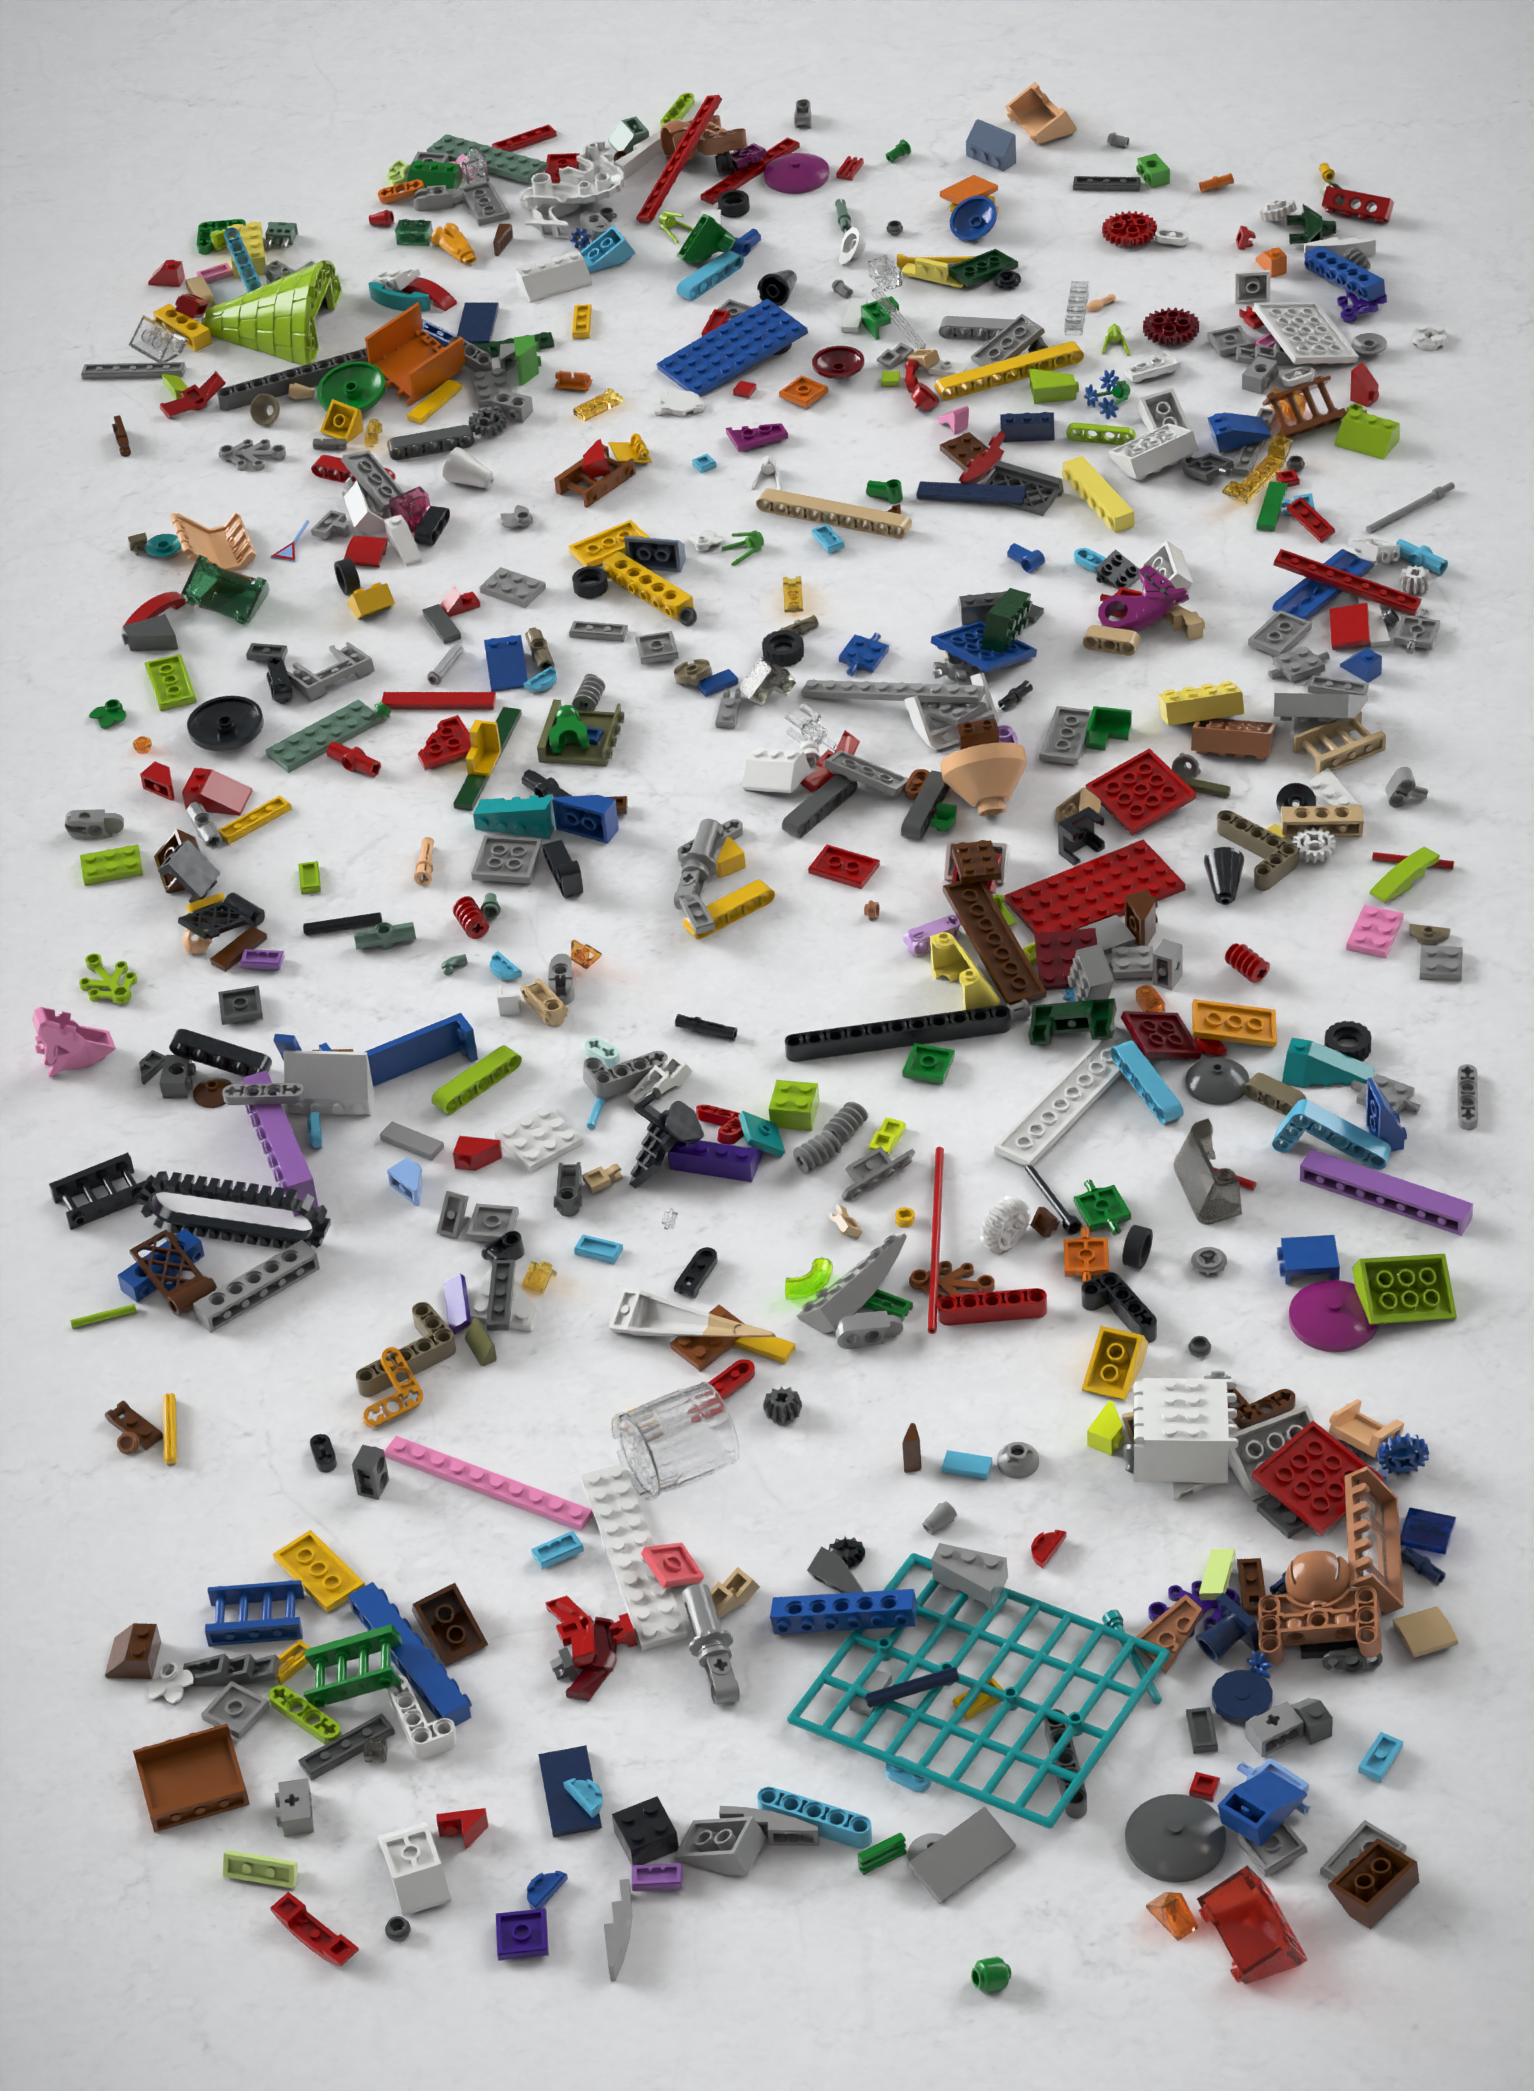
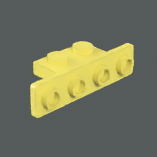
M917 257L915 264L907 263L901 270V274L908 277L950 285L955 288H962L964 284L949 276L947 263Z

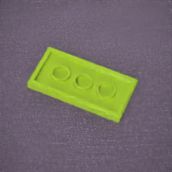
M181 654L145 662V668L160 711L197 702Z

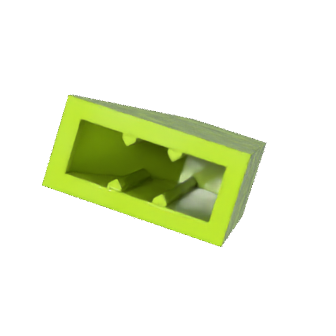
M1029 369L1030 387L1034 404L1076 399V392H1079L1078 381L1075 382L1074 375Z

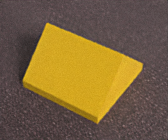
M332 399L320 432L337 439H346L347 443H349L364 431L361 410Z

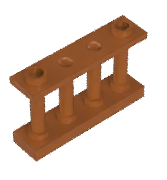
M1319 376L1313 379L1312 382L1280 393L1275 391L1266 396L1267 398L1262 402V405L1272 404L1281 424V430L1276 435L1279 442L1341 421L1346 416L1345 408L1338 410L1334 407L1325 385L1331 380V376ZM1319 388L1328 409L1327 414L1322 415V413H1319L1310 390ZM1303 393L1313 415L1312 419L1306 420V418H1303L1295 400V395ZM1288 399L1297 420L1295 425L1291 426L1288 424L1278 401Z
M603 445L609 465L616 469L611 473L602 475L604 478L599 481L594 478L590 480L588 473L585 474L581 464L584 463V460L581 459L554 478L556 493L562 495L568 490H572L583 496L584 507L588 508L635 475V461L631 458L622 464L610 458L608 446ZM583 481L592 486L584 489L577 484Z

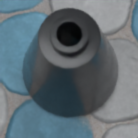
M783 270L763 276L757 286L760 299L762 301L769 299L777 306L784 305L797 282L796 274L792 270Z
M1231 847L1214 848L1208 856L1207 854L1204 856V866L1215 900L1222 905H1228L1236 899L1244 866V856L1242 852L1239 851L1237 853Z

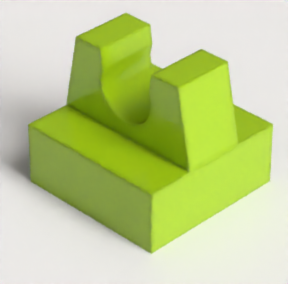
M225 229L211 232L210 237L213 249L216 252L227 248L224 237Z

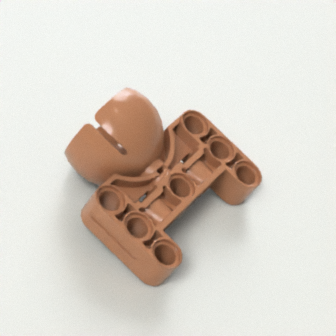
M713 115L685 165L694 160L698 151L705 156L747 147L746 130L738 128L727 131L721 127L720 116ZM672 120L662 126L660 141L665 155H672L693 120ZM672 156L666 157L667 162H669Z
M1309 1551L1299 1554L1294 1561L1292 1560L1286 1570L1285 1584L1288 1594H1269L1259 1600V1648L1261 1654L1266 1653V1661L1271 1663L1272 1666H1277L1284 1660V1646L1357 1640L1360 1653L1364 1657H1376L1382 1648L1381 1610L1376 1590L1371 1586L1358 1588L1349 1586V1565L1341 1556L1336 1558L1334 1553L1328 1551ZM1337 1562H1338V1574H1337V1578H1336V1580H1335L1336 1572H1337Z

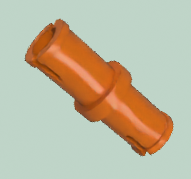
M1229 173L1220 177L1214 176L1212 179L1199 182L1200 191L1217 190L1222 186L1233 184V175Z

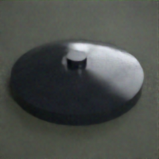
M222 696L208 700L199 705L190 714L187 721L188 734L193 743L203 749L212 751H226L244 746L259 735L264 725L260 706L253 700L242 696Z

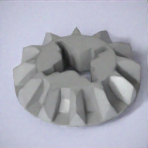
M1204 1247L1193 1253L1191 1263L1193 1269L1198 1270L1199 1274L1206 1273L1209 1276L1210 1273H1214L1217 1275L1219 1271H1224L1225 1265H1227V1257L1220 1249Z

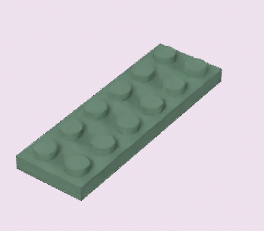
M358 699L267 748L266 755L289 773L326 753L332 741L343 744L381 723V716Z

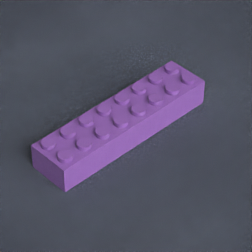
M267 1071L243 1077L244 1084L272 1083ZM272 1092V1093H270L269 1095H270V1096H275V1095H277V1093H276V1092ZM250 1093L248 1096H256L258 1093ZM245 1105L247 1114H252L250 1115V1120L253 1128L257 1127L255 1131L258 1140H263L261 1146L264 1154H268L267 1161L269 1167H274L272 1170L276 1182L280 1181L278 1187L285 1188V1196L289 1189L297 1190L296 1199L302 1201L305 1200L308 1193L315 1197L312 1207L314 1209L318 1207L312 1175L282 1105ZM292 1211L294 1217L300 1215L299 1213Z

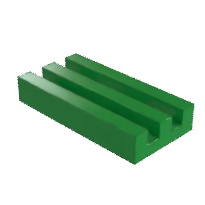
M877 1289L863 1305V1308L874 1312L887 1311L888 1315L897 1316L903 1322L904 1316H907L909 1310L913 1309V1302Z
M898 1833L858 1853L860 1872L865 1875L907 1854L906 1844L904 1843L906 1839L903 1834Z

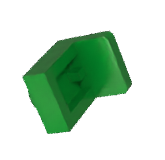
M938 803L936 816L931 819V827L942 832L950 830L956 824L957 806Z

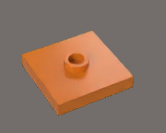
M801 375L779 391V397L801 407L808 408L828 393V387Z

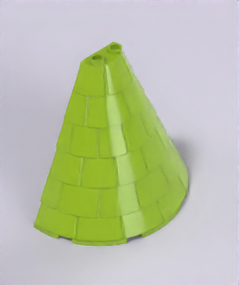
M322 260L235 299L223 302L212 308H207L205 318H202L201 324L210 329L212 337L238 346L261 351L292 363L296 362L301 365L314 363L319 351L315 325L316 315L324 296H326L328 310H335L342 293L340 278L336 275V267L331 261Z

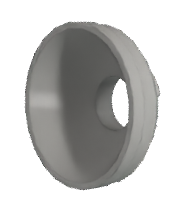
M1012 1442L1000 1449L997 1457V1466L1001 1473L1007 1477L1025 1478L1032 1475L1038 1469L1039 1456L1033 1446L1024 1442ZM1014 1449H1022L1024 1451L1019 1456L1013 1455L1011 1452Z

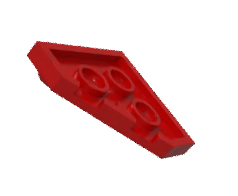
M458 715L441 720L437 725L438 729L435 733L432 732L427 739L424 749L418 752V759L425 770L452 763L467 756L471 748L470 734Z

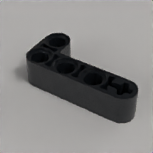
M557 840L542 844L544 858L563 898L583 893L579 864L577 860H571L563 841Z
M1107 1272L1085 1282L1081 1286L1083 1308L1094 1311L1108 1305L1132 1333L1144 1335L1148 1343L1156 1340L1157 1319L1155 1315L1118 1274Z

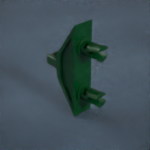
M1304 204L1302 215L1286 216L1287 226L1302 225L1305 232L1303 234H1289L1290 245L1323 240L1324 235L1336 233V221L1322 220L1321 215Z

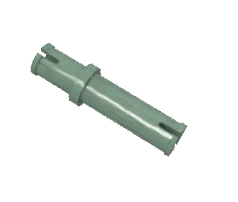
M838 199L835 202L838 223L841 226V231L845 233V229L847 232L852 228L850 224L851 217L848 215L845 200L842 199L841 202Z

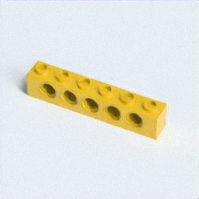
M620 551L603 561V568L608 579L677 622L679 621V613L683 608L691 607L694 609L693 596Z

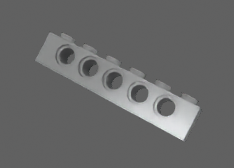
M303 1240L297 1242L193 1303L196 1319L212 1333L319 1270L317 1253Z

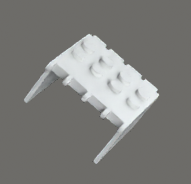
M1143 1378V1381H1136L1134 1383V1442L1137 1443L1134 1444V1482L1228 1483L1229 1448L1238 1447V1440L1236 1438H1229V1434H1236L1238 1432V1426L1236 1424H1228V1418L1237 1417V1410L1228 1408V1403H1234L1237 1400L1235 1393H1227V1389H1234L1236 1387L1234 1379Z

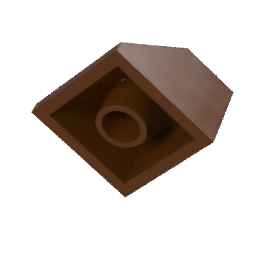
M1147 889L1125 896V926L1136 938L1138 947L1149 945L1156 933V923H1158L1156 915L1157 900L1154 896H1151Z
M133 1623L114 1637L105 1673L106 1678H153L161 1645L157 1624Z

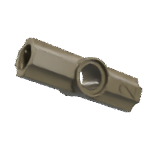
M536 627L529 628L528 632L525 633V637L532 653V659L536 662L538 670L544 671L550 666L554 668L547 640L544 639L541 630L536 629Z

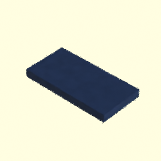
M465 303L457 337H462L473 345L491 342L499 303Z
M587 1745L538 1754L553 1837L602 1828L600 1814L598 1813L592 1818L564 1788L563 1782L573 1778L575 1780L587 1781L589 1779L593 1781Z

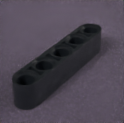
M178 1029L169 1045L170 1051L176 1056L243 1077L263 1071L269 1072L272 1065L271 1058L266 1054L187 1029Z

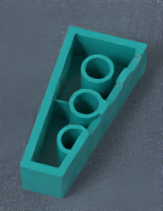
M553 794L541 798L538 795L530 796L527 799H520V797H513L512 800H505L504 798L481 799L473 813L475 829L550 839L556 827L552 802Z

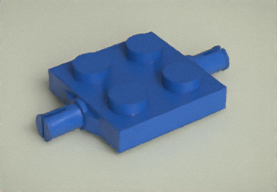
M875 632L870 639L855 634L841 652L839 662L850 666L847 670L849 676L850 674L853 676L857 670L873 673L889 651V645L878 642L881 638L879 633Z

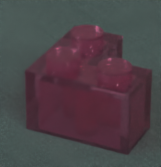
M419 486L389 499L391 517L402 515L411 533L415 532L430 507L429 494Z

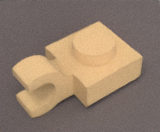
M613 1164L605 1170L600 1166L582 1175L583 1181L592 1194L612 1185L611 1181L617 1182L623 1178L619 1172L621 1168L618 1164Z
M837 1205L838 1214L830 1213V1219L837 1223L839 1226L838 1230L843 1235L859 1238L863 1233L862 1229L854 1218L849 1217L845 1207Z

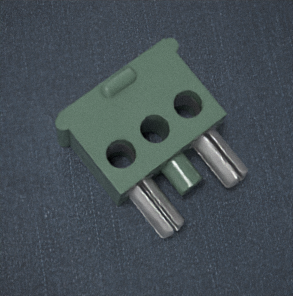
M268 222V228L265 233L266 248H271L272 244L276 246L281 245L283 249H286L288 245H293L296 235H298L297 224Z

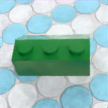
M421 160L413 161L408 169L407 182L422 180L425 188L427 186L446 185V189H458L462 182L460 164L438 163L436 161L423 162Z

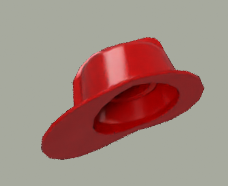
M923 383L916 385L911 395L912 400L916 404L915 409L920 407L928 411L935 405H938L939 398L929 387Z

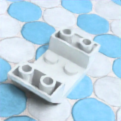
M425 1822L377 1836L383 1857L386 1859L403 1916L451 1901L441 1861L429 1826Z

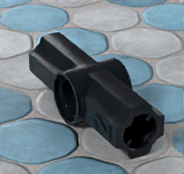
M530 769L525 771L521 778L522 784L534 791L535 795H538L539 798L553 794V798L572 796L559 788L554 778L549 777L546 779Z

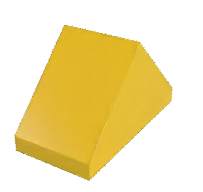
M726 837L716 861L717 878L725 877L746 868L743 850L731 837Z

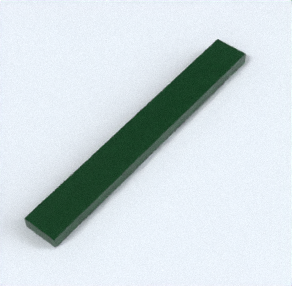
M503 707L496 720L501 754L522 715L521 709ZM468 774L453 803L454 808L473 811L490 776Z

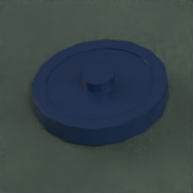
M1235 1670L1225 1673L1217 1679L1212 1688V1705L1216 1713L1224 1720L1235 1724H1246V1721L1251 1717L1263 1714L1272 1707L1273 1690L1269 1682L1260 1674L1249 1670Z

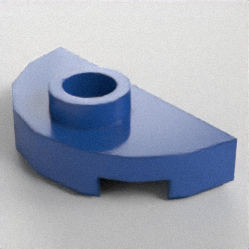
M555 1871V1873L544 1875L540 1873L534 1877L527 1887V1901L532 1910L541 1909L567 1881V1874Z

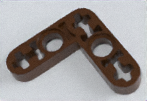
M1236 1388L1227 1389V1393L1236 1394V1402L1240 1404L1237 1407L1228 1405V1408L1237 1410V1417L1231 1419L1240 1429H1245L1285 1414L1295 1407V1393L1289 1389L1278 1390L1251 1404L1245 1400ZM1262 1407H1269L1272 1410L1270 1412H1262L1260 1409Z

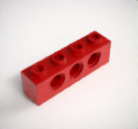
M1326 186L1321 206L1327 213L1335 214L1340 212L1342 213L1341 215L1346 217L1355 215L1361 220L1370 218L1374 219V222L1383 223L1384 221L1389 222L1394 202L1391 198ZM1342 199H1345L1344 204L1338 206V202ZM1358 202H1361L1360 207L1358 209H1354V205ZM1376 205V210L1374 212H1370V208Z

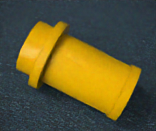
M1328 163L1320 164L1319 171L1322 173V178L1325 181H1332L1335 177L1334 170L1330 169Z

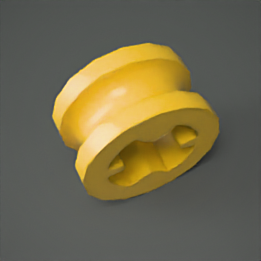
M902 1207L896 1211L895 1223L897 1226L908 1228L914 1224L915 1212L911 1208Z

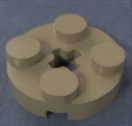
M695 659L694 663L689 665L688 662H684L674 669L676 683H689L690 686L699 685L701 683L700 680L713 674L709 661L705 659Z

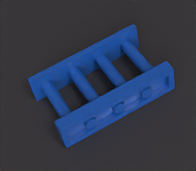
M301 1580L208 1587L211 1606H216L215 1623L205 1624L208 1646L303 1639L300 1617H295L296 1599H305ZM286 1600L285 1618L271 1619L272 1601ZM263 1602L262 1620L248 1621L249 1603ZM239 1604L238 1622L224 1623L225 1605Z

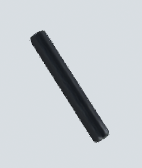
M377 912L304 923L303 931L305 935L377 925L382 923V914Z

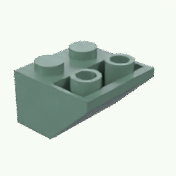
M635 116L622 120L608 138V142L616 152L623 150L629 154L633 151L634 145L649 137V131Z

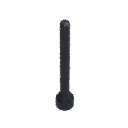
M1026 1165L1025 1171L1063 1220L1062 1226L1068 1235L1077 1234L1082 1228V1223L1076 1216L1069 1215L1032 1165Z

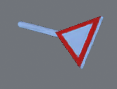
M309 520L304 523L294 541L273 554L271 558L295 562V544L308 526Z

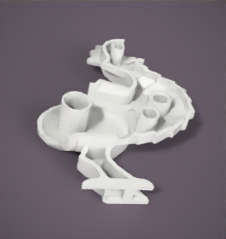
M593 141L584 145L582 154L577 156V161L585 165L587 170L585 172L569 166L563 169L559 168L561 181L558 184H552L551 176L548 173L533 175L531 178L532 186L523 190L518 198L521 206L533 213L534 220L526 221V225L535 227L544 238L569 239L570 235L563 229V227H568V223L560 221L558 218L576 211L581 204L591 205L594 204V201L610 198L615 193L621 191L626 179L625 173L620 167L612 163V154L605 153L610 150V147H606L605 141Z

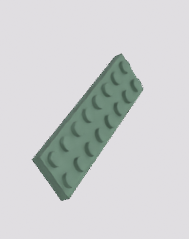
M447 134L426 149L427 152L449 154L450 162H455L461 154H464L478 170L524 183L531 182L533 175L542 173L548 168L547 162L540 161L539 159L529 158Z

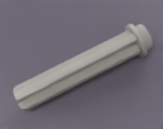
M461 643L454 644L436 668L428 673L427 679L430 684L436 685L442 681L443 675L463 652L464 648Z

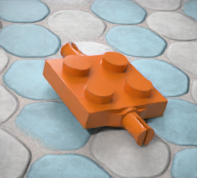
M1087 1226L1086 1233L1084 1227L1081 1228V1237L1063 1239L1065 1277H1083L1082 1284L1091 1280L1092 1276H1100L1109 1272L1108 1238L1090 1237V1228Z

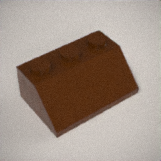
M176 828L154 855L157 868L159 869L175 848L186 840H189L200 851L196 838ZM170 872L164 876L160 874L166 893L170 894L185 890Z
M1377 1838L1328 1884V1888L1351 1918L1371 1929L1420 1883L1417 1861Z

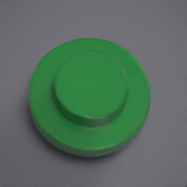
M380 701L379 704L374 705L376 708L375 712L382 719L390 717L389 714L392 711Z

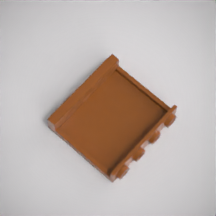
M228 1723L133 1750L154 1833L250 1805Z

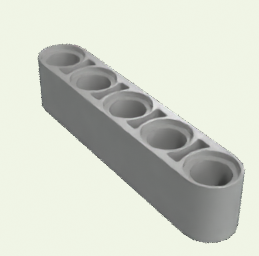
M945 316L941 321L939 334L946 339L990 341L1015 319Z

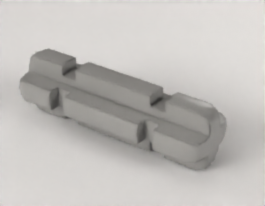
M313 439L312 445L313 449H321V447L322 449H337V447L339 449H346L347 440Z

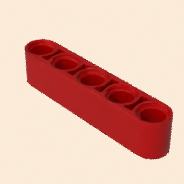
M321 455L311 467L312 473L319 478L345 483L348 478H351V482L356 481V478L346 468L341 458ZM384 468L392 477V479L395 480L396 476L394 472L388 468Z
M1031 1288L947 1295L939 1298L937 1302L938 1320L943 1325H961L1041 1318L1047 1313V1294L1043 1289Z

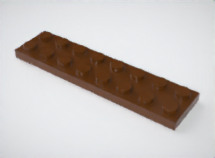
M961 881L944 885V895L1005 1003L1013 1005L1020 1003L1023 999L1031 1002L1046 998L1047 991L984 881L961 884Z

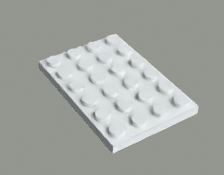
M1317 302L1254 304L1253 310L1294 364L1357 363L1359 356Z

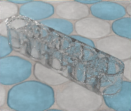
M1071 281L1064 323V335L1082 336L1089 297V281Z

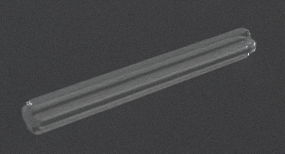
M879 287L872 289L871 294L913 346L917 350L925 349L926 344L883 291Z

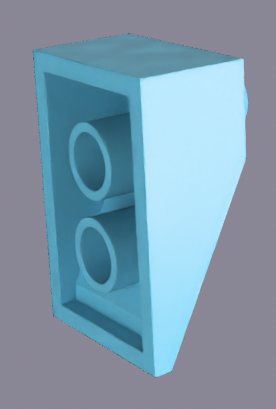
M614 225L580 252L585 259L589 273L622 264L636 253Z

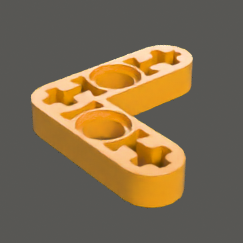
M395 1347L386 1348L381 1355L380 1361L397 1393L365 1409L362 1420L369 1428L378 1427L418 1407L423 1399V1392L401 1352ZM388 1354L396 1356L394 1363L397 1368L394 1371H391L394 1368L393 1362L386 1360ZM399 1372L405 1373L408 1376V1381L405 1383L398 1382L396 1374ZM410 1392L412 1395H418L416 1402L410 1399L405 1402L406 1407H404L403 1400L408 1398ZM391 1401L396 1402L399 1410L397 1412H390L387 1409V1403ZM381 1406L383 1413L377 1416L376 1421H374L373 1419L369 1420L368 1417L370 1415V1412H372L373 1415L379 1413L381 1410Z

